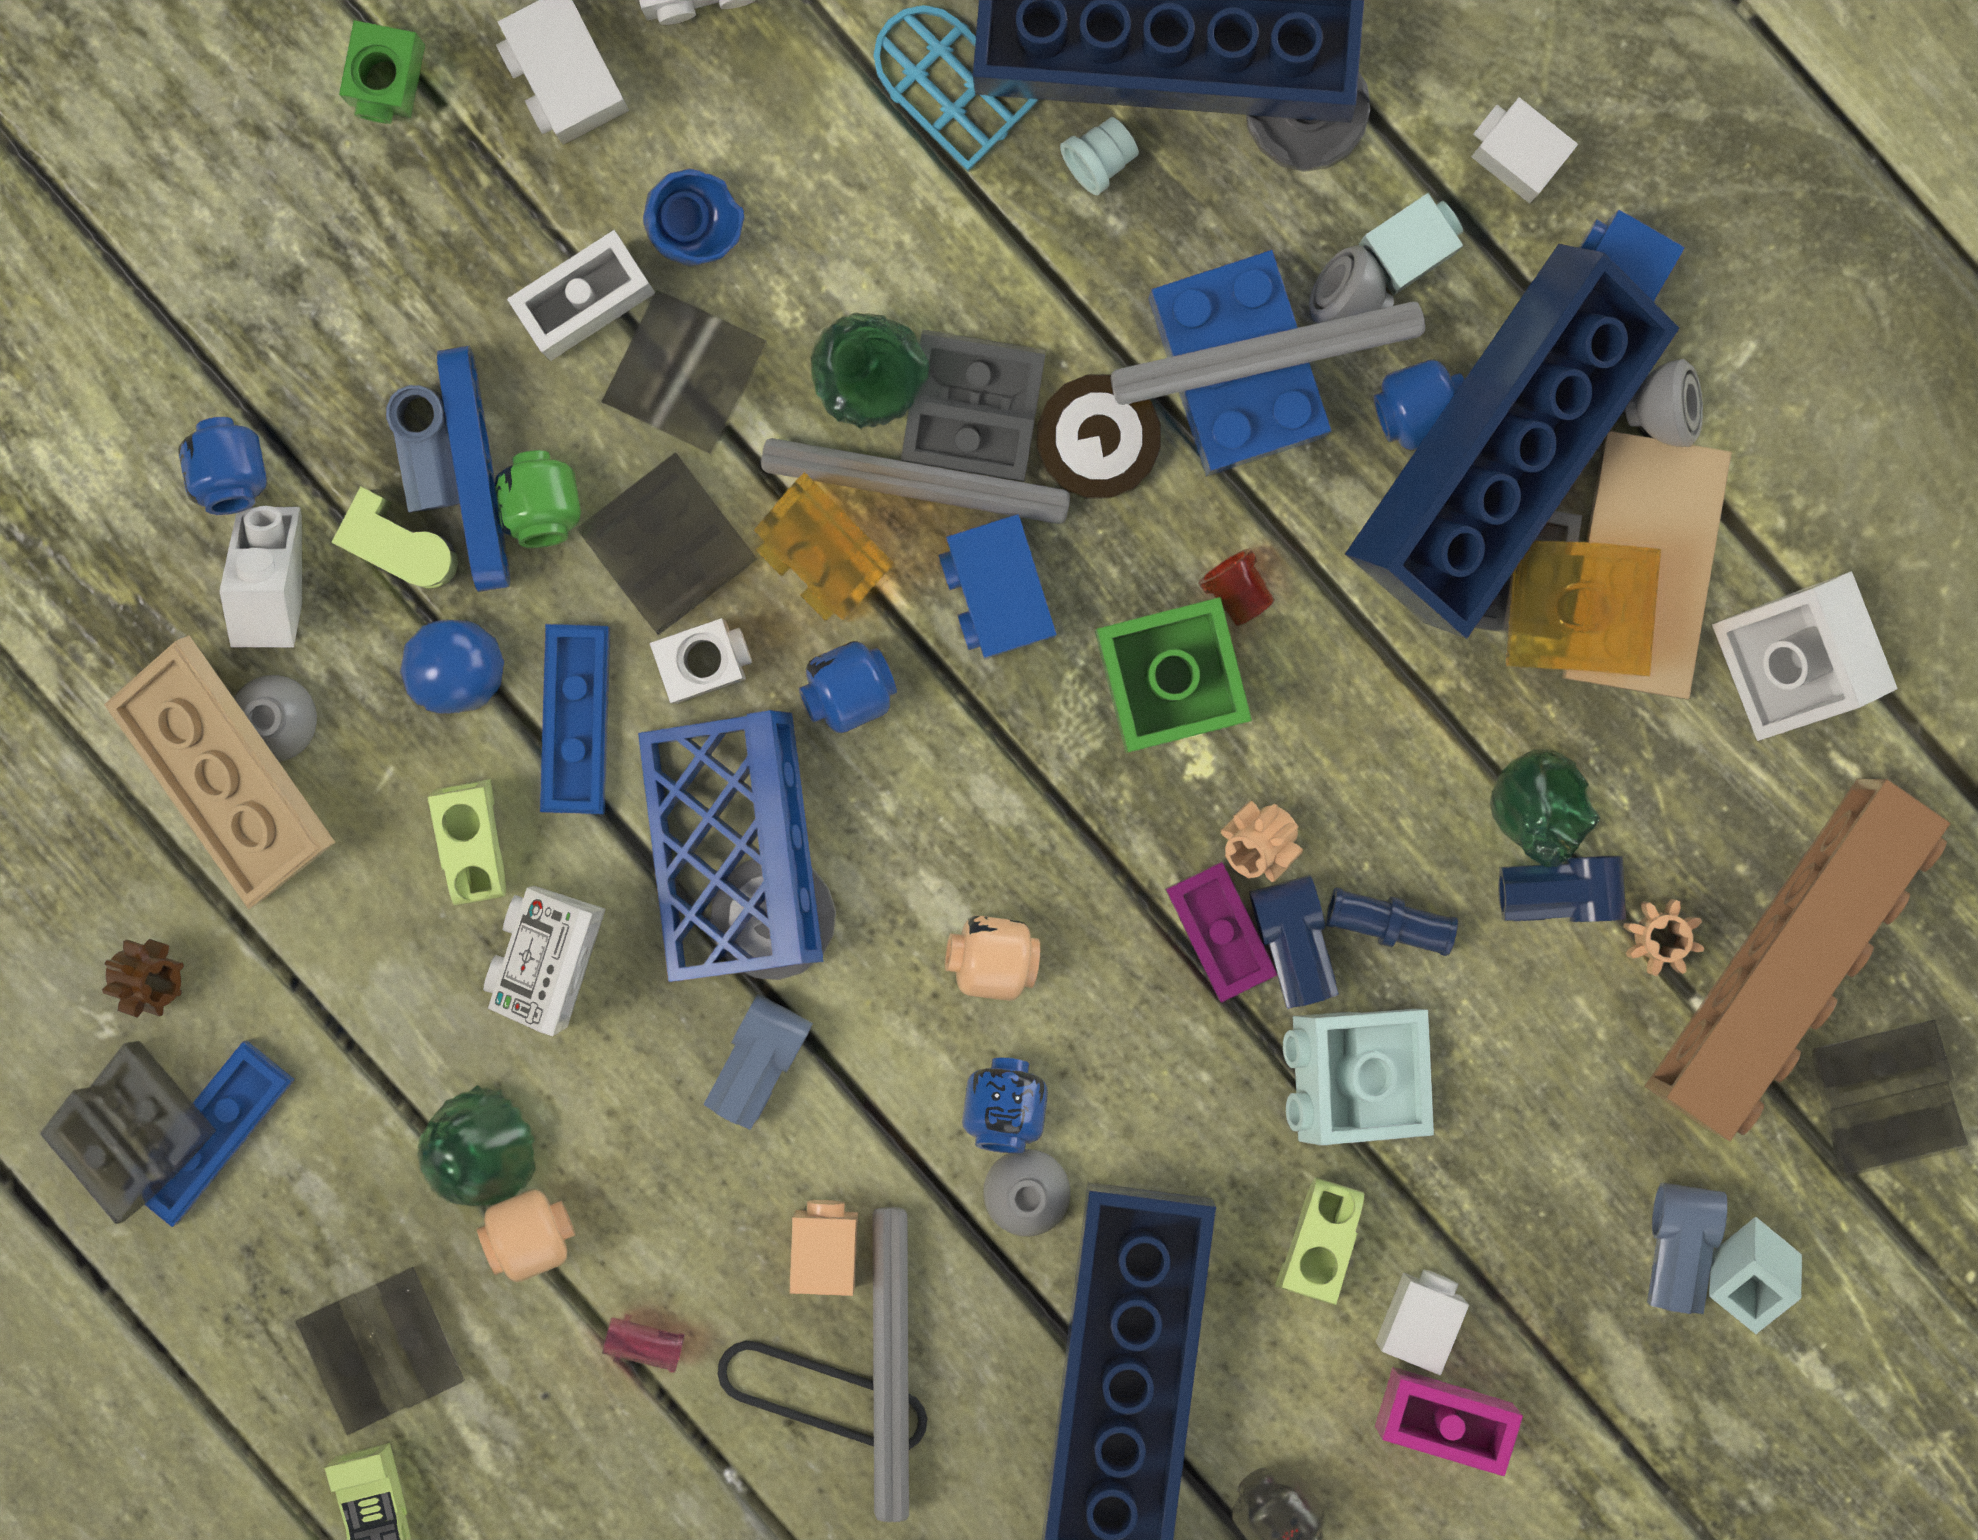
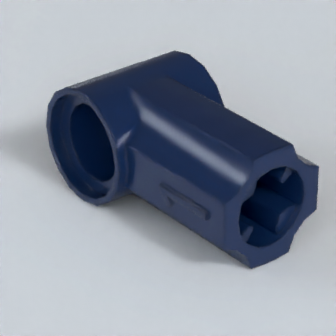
M1623 856L1567 858V863L1499 867L1498 892L1502 920L1515 922L1570 918V922H1599L1626 919Z
M1311 875L1250 891V900L1258 930L1264 946L1269 945L1285 1007L1290 1009L1306 1006L1339 995L1331 959L1327 953L1321 931L1325 929L1323 912Z

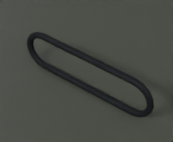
M754 1341L735 1343L722 1355L718 1364L717 1375L720 1386L728 1396L739 1402L874 1447L873 1436L736 1390L728 1380L727 1366L731 1358L738 1352L752 1350L874 1391L873 1380ZM908 1393L909 1404L914 1408L918 1417L917 1429L914 1435L909 1438L910 1450L924 1436L928 1419L921 1402L915 1396Z

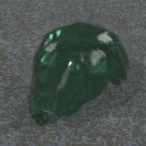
M855 312L833 321L829 327L822 330L819 337L815 340L810 357L811 380L816 395L820 397L825 410L836 418L837 422L852 424L859 429L867 426L874 428L879 424L886 425L892 420L906 415V411L914 404V399L918 397L920 388L929 379L930 362L922 351L923 348L918 343L915 333L909 327L895 320L887 319L884 315Z
M1533 749L1513 759L1501 772L1490 797L1491 813L1501 831L1524 850L1525 855L1545 867H1558L1571 858L1579 848L1580 843L1597 827L1600 822V815L1591 805L1587 794L1589 783L1576 767V762L1555 750Z
M476 1085L469 1092H462L453 1099L446 1100L431 1118L419 1139L417 1152L419 1169L424 1174V1180L429 1184L431 1191L436 1192L437 1196L443 1198L446 1202L467 1206L496 1204L515 1196L520 1189L525 1188L536 1171L532 1147L535 1139L531 1134V1127L522 1119V1112L519 1107H513L512 1101L505 1099L501 1089L497 1091L487 1087L482 1089Z

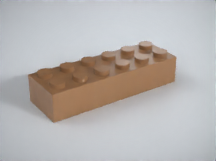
M1856 779L1644 1087L1704 1129L1730 1142L1737 1132L1745 1135L1759 1119L1764 1109V1104L1759 1100L1773 1079L1778 1083L1783 1081L1798 1062L1801 1051L1796 1049V1046L1809 1027L1817 1030L1831 1015L1837 1004V998L1832 996L1845 975L1854 977L1869 960L1874 946L1868 942L1881 923L1891 924L1905 908L1910 898V893L1905 889L1919 869L1923 872L1929 870L1943 853L1947 841L1942 838V835L1951 823L1888 779Z

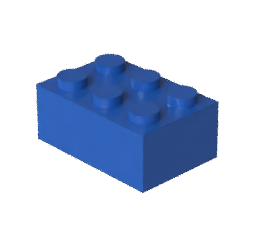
M1273 250L1151 289L1148 298L1167 358L1298 328ZM1309 362L1179 392L1206 477L1323 439L1331 432Z

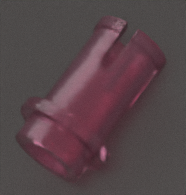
M625 1314L624 1320L615 1317L611 1318L602 1354L613 1356V1363L619 1364L620 1358L675 1373L685 1337L684 1333L679 1332L677 1334L630 1322L632 1315Z

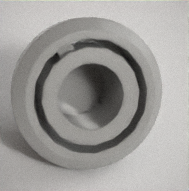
M1361 245L1343 249L1326 264L1313 286L1309 300L1310 315L1316 323L1387 308L1394 304L1393 296L1386 292V279L1380 264Z
M1685 359L1667 362L1648 374L1625 408L1629 425L1631 427L1642 426L1651 437L1664 444L1675 447H1691L1700 435L1703 420L1701 386L1694 367Z
M266 675L253 679L236 693L235 701L278 762L297 756L308 746L316 730L317 712L312 697L301 684L285 676Z
M1025 1149L1023 1153H1008L994 1163L984 1182L983 1198L988 1214L1000 1228L1017 1236L1030 1237L1051 1230L1061 1221L1069 1206L1071 1190L1066 1172L1053 1157L1038 1150Z

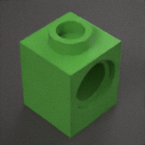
M353 21L339 95L349 106L356 107L354 113L356 117L383 124H391L393 115L411 118L425 50L424 42L416 32ZM380 62L395 64L396 76L390 86L382 90L368 88L367 75L374 65Z

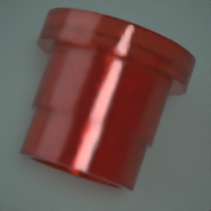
M1251 548L1239 551L1207 572L1198 582L1205 594L1212 593L1215 598L1221 597L1224 611L1228 613L1236 626L1254 619L1275 602L1274 597L1266 586V582L1254 566L1258 559Z

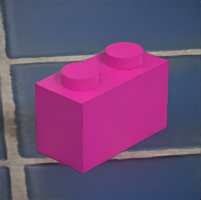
M1392 1367L1374 1427L1384 1441L1505 1477L1523 1415L1512 1402Z

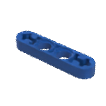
M470 345L438 350V373L474 585L478 592L510 587V570L504 532L501 530L494 489L495 477L474 355Z

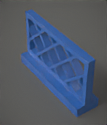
M768 710L749 713L743 717L638 733L668 981L676 982L824 962L792 713ZM745 731L748 756L734 774L714 758L712 753L727 733ZM708 737L702 747L692 740ZM678 741L695 755L677 783L661 770L658 744ZM704 764L728 782L710 809L686 791ZM749 774L751 779V787L744 782L746 778L749 776ZM664 787H666L670 791L666 798L664 795ZM737 791H740L754 803L755 820L743 836L719 818ZM679 800L683 801L703 818L685 844L669 833L667 817ZM712 826L736 844L718 871L694 853ZM757 836L759 849L752 844ZM671 848L678 853L674 860L672 859ZM745 853L762 867L763 882L751 899L727 880ZM687 861L711 880L693 906L685 902L676 892L675 878ZM719 889H722L744 907L726 934L702 916V913ZM765 899L767 912L760 907ZM679 911L685 915V918L682 920L681 923ZM753 916L769 928L772 955L754 958L735 943V940ZM694 924H696L719 944L704 965L686 967L683 940ZM727 951L738 959L720 962Z

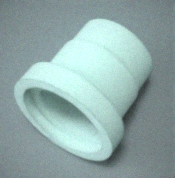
M1110 117L1098 127L1092 128L1082 137L1071 136L1060 145L1061 154L1069 170L1077 181L1093 195H1099L1110 185L1109 179L1139 155L1138 147L1126 127L1114 117Z

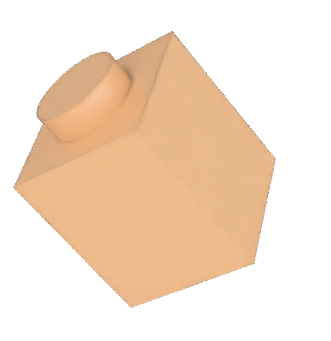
M810 1200L807 1201V1210L795 1211L792 1217L791 1294L853 1296L856 1280L858 1212H845V1202Z

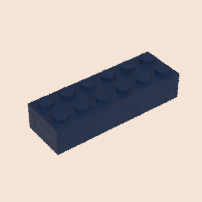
M979 0L973 66L975 95L1351 123L1357 100L1364 0Z
M1558 243L1345 552V555L1423 623L1467 639L1680 328L1605 253Z
M1087 1182L1041 1540H1173L1216 1206L1212 1198Z

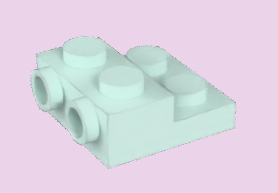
M1405 1009L1293 1016V1030L1287 1031L1283 1039V1054L1287 1065L1290 1068H1295L1296 1093L1288 1096L1286 1117L1290 1128L1293 1131H1298L1299 1142L1332 1145L1434 1135L1428 1010Z

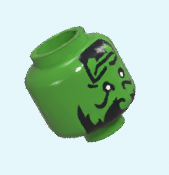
M533 450L515 455L512 458L513 465L503 469L495 478L494 489L501 530L508 536L518 539L520 546L527 548L549 547L564 542L568 539V531L572 530L579 523L581 515L574 470L565 462L550 459V454L547 451Z

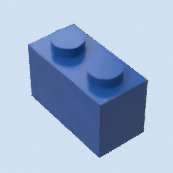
M1019 514L946 537L950 551L938 554L949 591L961 587L969 611L957 614L968 651L980 647L985 660L1056 637L1057 634Z

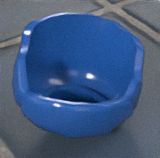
M690 168L664 176L648 192L643 215L645 231L656 250L665 258L689 267L715 262L723 258L739 242L744 221V210L731 196L725 181L712 174H705L702 171Z
M440 620L422 626L405 644L400 674L407 694L417 705L424 706L427 711L439 714L477 710L486 705L501 686L504 659L496 639L478 624L467 620Z

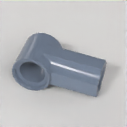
M408 385L398 389L391 396L387 404L386 419L390 429L394 432L408 512L413 513L459 505L460 501L441 393L420 385ZM425 397L432 404L434 419L426 430L419 433L413 432L405 421L406 407L412 400Z
M757 994L731 1042L735 1047L703 1105L724 1119L751 1130L766 1106L782 1071L787 1073L813 1023Z
M1660 1183L1655 1196L1652 1214V1235L1657 1240L1647 1303L1650 1306L1680 1313L1704 1314L1713 1250L1720 1246L1726 1227L1727 1195L1725 1192Z

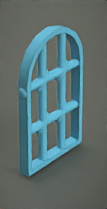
M925 5L903 9L888 19L877 36L873 55L877 77L890 94L891 99L895 103H899L968 172L999 140L1001 141L1007 137L1008 131L1039 99H1028L1013 115L995 96L980 95L1006 121L996 134L989 139L965 115L967 110L963 109V107L975 96L973 74L951 53L954 49L949 47L961 34L975 47L976 36L970 31L967 24L961 23L943 9ZM927 14L941 17L953 25L954 28L939 41L915 15ZM903 19L929 44L926 48L930 52L916 66L886 37L891 28ZM882 47L904 68L902 73L906 76L895 87L891 85L883 73L880 59ZM939 56L967 82L964 86L968 89L954 103L927 78L930 74L925 70ZM915 80L942 106L940 111L944 113L932 125L901 95ZM953 117L983 146L969 161L939 133Z

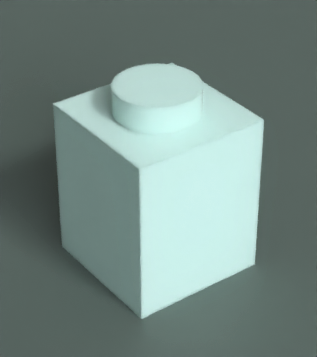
M1427 193L1367 233L1359 245L1367 249L1378 261L1386 279V286L1394 296L1454 256L1463 246L1458 238V235L1463 233V228L1447 203L1441 201L1436 205L1429 193Z
M1754 1217L1713 1251L1709 1297L1755 1334L1801 1299L1802 1254L1757 1217Z

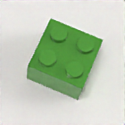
M1221 597L1095 630L1125 753L1252 721Z

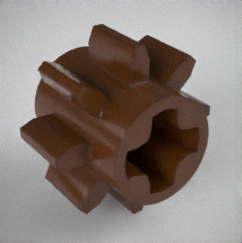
M148 939L144 945L131 940L123 941V950L116 953L111 960L105 961L107 985L102 991L103 994L120 999L117 1011L136 1018L143 1011L160 1017L164 1012L163 1006L171 1003L176 996H181L180 971L184 968V964L166 958L169 952V945L152 939Z

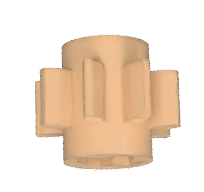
M1249 801L1221 830V834L1229 840L1225 847V857L1230 865L1238 873L1246 876V878L1259 877L1264 873L1271 882H1274L1303 852V849L1294 843L1298 836V825L1288 812L1276 804L1265 806L1259 811L1257 805L1253 801Z
M1670 899L1665 906L1664 913H1658L1652 903L1642 902L1641 908L1645 917L1638 924L1624 923L1623 926L1627 931L1635 933L1636 945L1627 950V957L1639 958L1643 955L1649 957L1647 973L1657 976L1661 972L1663 962L1670 963L1671 967L1678 973L1683 974L1687 972L1683 958L1690 951H1704V947L1701 944L1693 942L1692 930L1697 928L1702 923V920L1698 917H1688L1684 920L1678 917L1681 909L1680 901ZM1668 924V931L1671 934L1677 935L1676 942L1673 947L1663 946L1660 949V944L1651 940V933L1654 928L1665 929Z

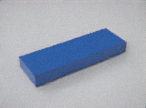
M545 624L540 812L605 814L610 659L609 626Z
M243 1041L124 1188L171 1227H174L295 1079L249 1041Z

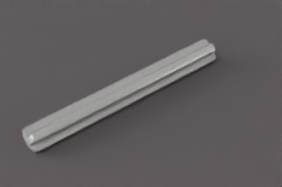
M1414 301L1117 369L1111 374V385L1117 403L1121 405L1417 338L1425 332V320L1419 303Z
M774 438L766 440L761 459V467L767 473L1010 516L1019 514V517L1056 524L1065 522L1070 502V494L1064 489Z
M883 1207L875 1209L873 1212L874 1514L877 1520L882 1522H900L907 1520L909 1517L908 1221L906 1211L898 1207Z

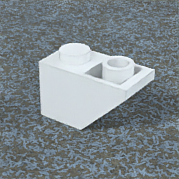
M259 506L236 513L219 591L230 647H294L302 607V515L300 507Z

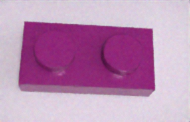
M1222 861L1165 888L1221 1003L1277 976L1276 970Z

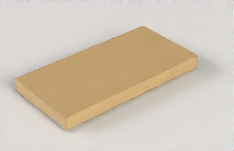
M1614 431L1608 432L1603 440L1562 679L1684 700L1690 698L1732 452L1695 445L1691 447H1675L1664 444L1654 438Z
M189 635L170 645L104 704L248 909L261 903L336 843Z

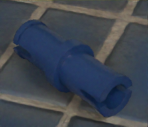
M1336 887L1329 900L1325 925L1378 937L1380 945L1393 947L1398 942L1438 952L1443 956H1449L1457 934L1458 919L1452 916L1446 917L1406 907L1404 899L1390 896L1386 902L1343 891V889Z

